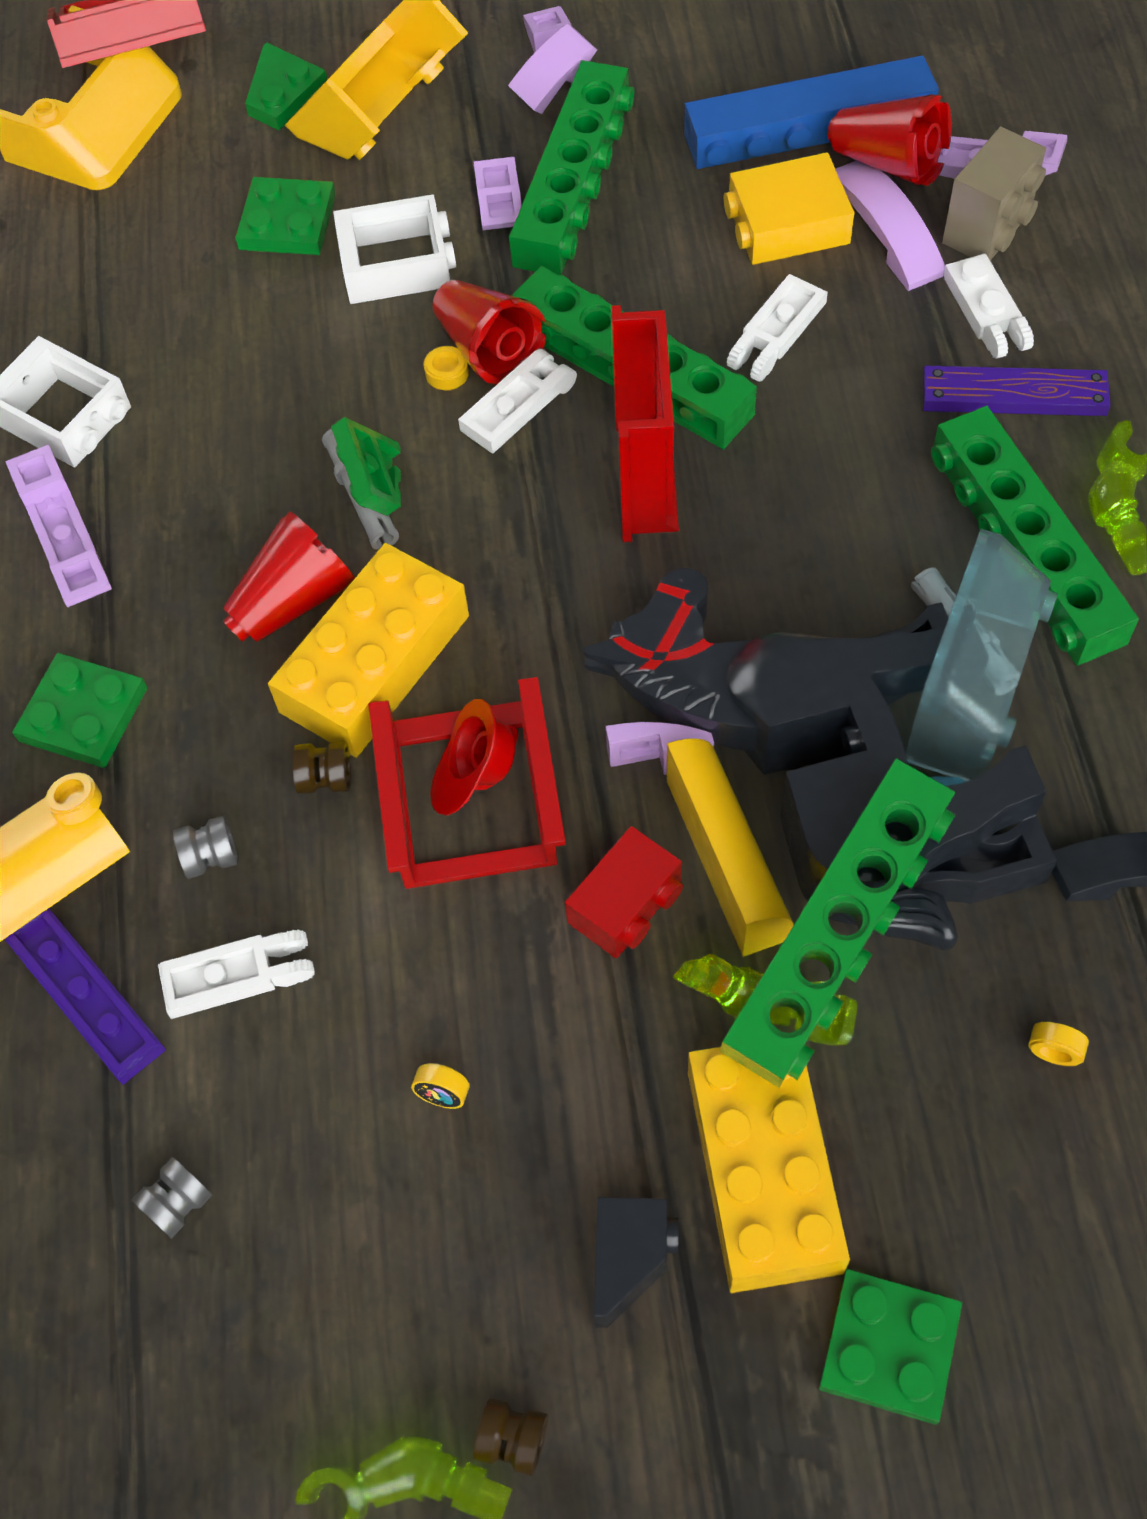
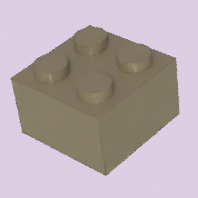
M1000 126L954 179L942 243L969 257L986 253L989 260L998 251L1005 252L1011 244L1017 228L1021 224L1026 226L1036 212L1038 201L1034 200V197L1046 174V169L1042 167L1046 147Z

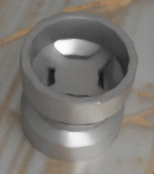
M224 815L208 820L206 826L200 827V830H196L191 826H185L173 831L177 854L184 874L188 879L203 875L209 865L227 868L238 864L236 846L228 821Z
M172 1157L160 1169V1178L152 1187H143L131 1201L172 1239L184 1226V1217L189 1211L201 1208L212 1194Z

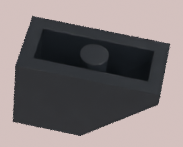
M598 1197L594 1321L596 1328H608L666 1271L667 1253H678L679 1217H667V1199Z

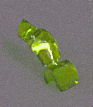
M1124 420L1118 423L1112 430L1098 455L1097 465L1101 473L1089 490L1088 506L1097 526L1104 527L1109 535H1113L1111 540L1130 574L1140 575L1147 572V528L1143 522L1139 521L1140 516L1136 511L1138 502L1134 495L1137 481L1142 480L1147 474V453L1140 455L1127 448L1126 443L1133 433L1131 421Z
M707 954L701 959L684 962L673 978L709 998H714L721 1004L722 1009L727 1014L737 1018L764 973L756 971L751 967L738 968L731 966L724 959L714 954ZM816 981V982H811V983L820 984V983H824V982H823V981ZM835 995L844 1001L839 1012L827 1031L816 1026L808 1040L835 1046L849 1043L854 1033L858 1009L857 1001L845 995ZM778 1007L770 1013V1020L773 1025L790 1026L791 1019H796L795 1029L798 1030L801 1027L799 1015L789 1007Z
M413 1436L401 1437L361 1462V1472L359 1473L350 1468L340 1466L313 1472L303 1480L298 1488L296 1505L316 1503L322 1488L328 1483H333L341 1487L347 1495L348 1509L343 1519H364L370 1502H373L379 1508L408 1498L421 1502L424 1496L441 1502L443 1496L453 1499L452 1508L479 1519H503L512 1488L487 1479L488 1470L467 1462L465 1468L457 1466V1457L443 1452L442 1443Z

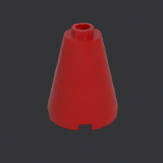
M930 94L844 108L831 119L828 126V140L832 143L834 151L913 184L928 186L937 179L945 163L938 162L941 149H949L952 133L950 106L948 102H940L942 96Z
M450 280L444 283L434 296L432 308L435 316L475 374L487 383L497 385L534 351L540 348L543 349L545 346L546 335L542 333L541 320L545 322L544 315L534 304L525 299L460 280Z
M291 511L280 519L223 606V609L229 615L222 622L242 642L249 636L256 642L262 640L345 590L355 579L341 559L330 548L327 549L317 539L318 535Z

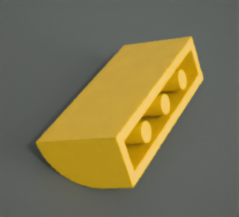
M697 738L667 743L668 786L742 956L744 957L783 943L794 924L713 745L706 740Z
M43 798L0 827V942L130 852L100 809L82 823L64 825L54 818L46 806L45 798Z

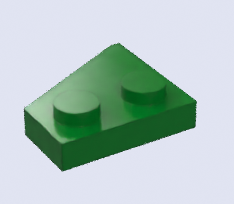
M266 43L263 45L245 102L248 116L279 131L328 80L326 70Z
M346 417L332 425L331 429L337 443L336 453L346 468L351 482L349 490L353 499L361 507L371 509L385 516L401 507V492L398 486L399 482H401V470L396 465L392 467V459L401 453L399 442Z

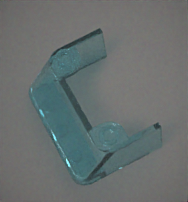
M980 529L929 672L906 749L908 763L950 777H960L966 782L987 772L997 745L1004 748L1008 747L1017 718L1007 715L1038 620L1049 621L1058 593L1049 591L1051 580L1001 534Z

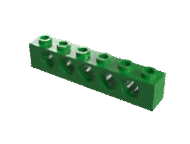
M581 60L509 235L513 268L536 272L543 266L557 275H562L567 260L574 259L577 250L579 229L584 230L587 226L590 200L597 199L599 195L602 169L608 170L610 166L613 141L620 140L624 123L623 115L625 112H630L633 106L635 90L634 87L629 86V68Z
M541 266L511 296L531 302L544 315L545 322L541 320L542 333L546 335L545 348L614 387L611 306L613 305L606 302L601 296L591 294L573 284L567 277L560 274L557 275ZM667 334L674 422L724 450L755 415L757 386L751 383L745 376L729 371L713 362L707 355L695 352Z
M984 406L939 424L934 446L931 448V456L935 467L939 472H945L954 486L958 501L964 507L968 506L973 513L984 539L988 542L992 541L1002 556L1003 565L1007 573L1011 577L1018 579L1027 593V599L1033 611L1041 614L1052 629V635L1058 648L1063 652H1067L1076 666H1079L1128 645L1138 623V616L989 407Z
M897 758L895 759L722 1041L720 1052L778 1088L782 1085L787 1074L798 1080L815 1050L805 1044L816 1026L825 1031L830 1027L844 1003L835 994L845 978L856 983L872 956L871 952L864 949L865 944L874 930L884 936L901 907L892 902L893 897L901 884L912 889L928 862V859L919 855L929 838L939 843L956 814L949 811L947 807L955 791ZM891 822L903 823L911 830L913 839L904 842L897 841L890 837L885 825ZM864 867L875 868L883 874L886 885L880 888L867 887L859 880L857 871ZM836 913L848 914L856 921L858 931L848 936L840 935L831 928L828 918ZM810 959L821 961L828 968L830 979L820 984L811 983L802 976L799 965ZM778 1007H789L799 1015L801 1027L790 1033L779 1031L773 1026L770 1020V1013Z

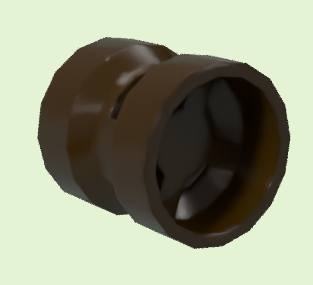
M346 741L330 742L325 748H316L311 743L295 744L293 751V776L297 793H315L318 788L326 787L333 792L350 790L351 758Z
M489 1398L479 1424L473 1459L491 1465L499 1460L511 1463L515 1472L533 1477L545 1439L548 1414L529 1409L525 1413L511 1410L507 1402Z

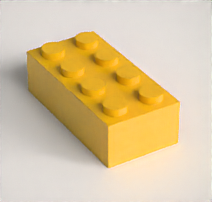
M385 542L268 682L279 713L328 742L346 741L349 746L350 755L357 758L372 739L368 703L388 700L393 713L469 617L464 584Z
M721 1047L689 1052L688 1077L730 1293L843 1275L850 1257L807 1066L798 1080L787 1074L782 1085L778 1088L720 1052Z

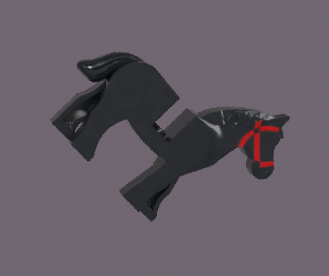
M690 568L672 570L661 579L650 602L641 612L631 615L623 621L615 620L609 640L583 648V655L588 658L584 661V667L592 672L615 677L618 683L635 700L667 722L710 732L715 744L744 750L764 775L836 756V759L787 771L785 777L780 820L800 889L805 899L809 901L895 759L897 758L908 765L902 739L888 705L913 692L978 684L986 660L984 651L968 616L950 621L942 602L927 606L924 612L910 624L897 630L881 633L872 638H837L775 632L751 640L709 643L703 636V622L707 616L708 601L706 577L701 572ZM1026 745L1011 749L998 764L981 776L964 783L946 786L955 791L947 809L956 815L941 841L938 843L929 838L919 855L928 859V862L912 889L901 884L893 897L892 902L901 907L884 936L913 940L940 950H949L956 944L958 934L946 901L972 904L1047 883L1057 860L1037 817L1038 810L1046 794V789ZM891 822L885 825L887 833L893 839L902 842L913 839L911 830L905 824ZM1019 822L1012 830L1003 834L993 835L996 831ZM864 867L857 871L859 880L867 887L880 888L886 885L883 874L875 868ZM836 913L829 917L835 921L857 926L856 921L845 913Z

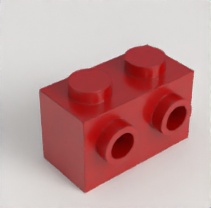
M631 826L565 901L567 923L617 959L627 946L634 949L642 942L651 926L649 920L659 908L667 910L679 897L683 889V884L681 883L682 861Z

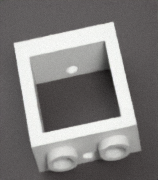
M434 194L333 211L342 269L350 304L436 290L444 283L450 281L448 269L456 268L452 241L443 242V238L450 237L446 211L437 212ZM430 235L434 254L361 266L358 247Z
M40 336L0 375V427L38 448L49 444L54 457L74 468L87 454H90L96 448L98 442L115 424L124 418L126 412L131 408L120 378ZM58 379L93 398L61 432L26 414Z

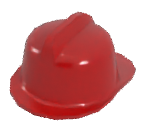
M473 699L464 706L457 717L450 741L437 766L432 780L430 797L432 807L438 814L451 815L459 811L469 801L475 790H486L496 785L506 777L511 769L518 739V730L496 719L491 705L484 699Z

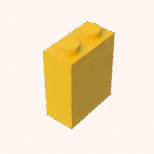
M828 152L730 173L729 192L724 193L723 196L724 208L728 219L734 218L736 222L735 233L740 249L746 248L752 265L850 244L854 211Z

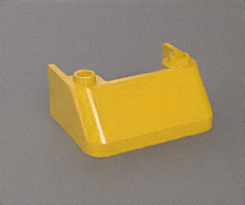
M403 0L296 112L285 126L298 139L346 160L353 155L360 160L376 144L372 138L380 131L378 126L421 80L428 85L444 69L439 61L468 32L440 0Z
M71 6L68 9V13L84 9L76 6ZM150 46L88 61L87 63L98 67L68 103L49 98L39 99L30 106L23 116L0 109V151L6 162L91 190L106 189L116 183L181 99L182 91L176 74Z

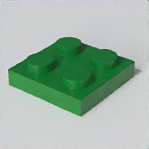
M253 177L235 237L238 249L320 255L336 196L334 182Z
M57 653L12 733L18 742L105 769L148 687L141 677Z
M846 1269L819 1390L937 1425L941 1418L963 1302Z

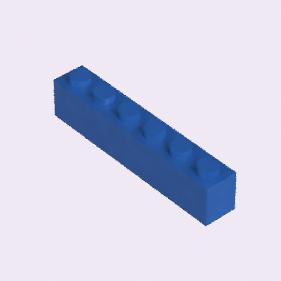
M924 55L687 102L685 103L684 136L696 169L829 143V123L841 109L930 94L938 95L939 87Z

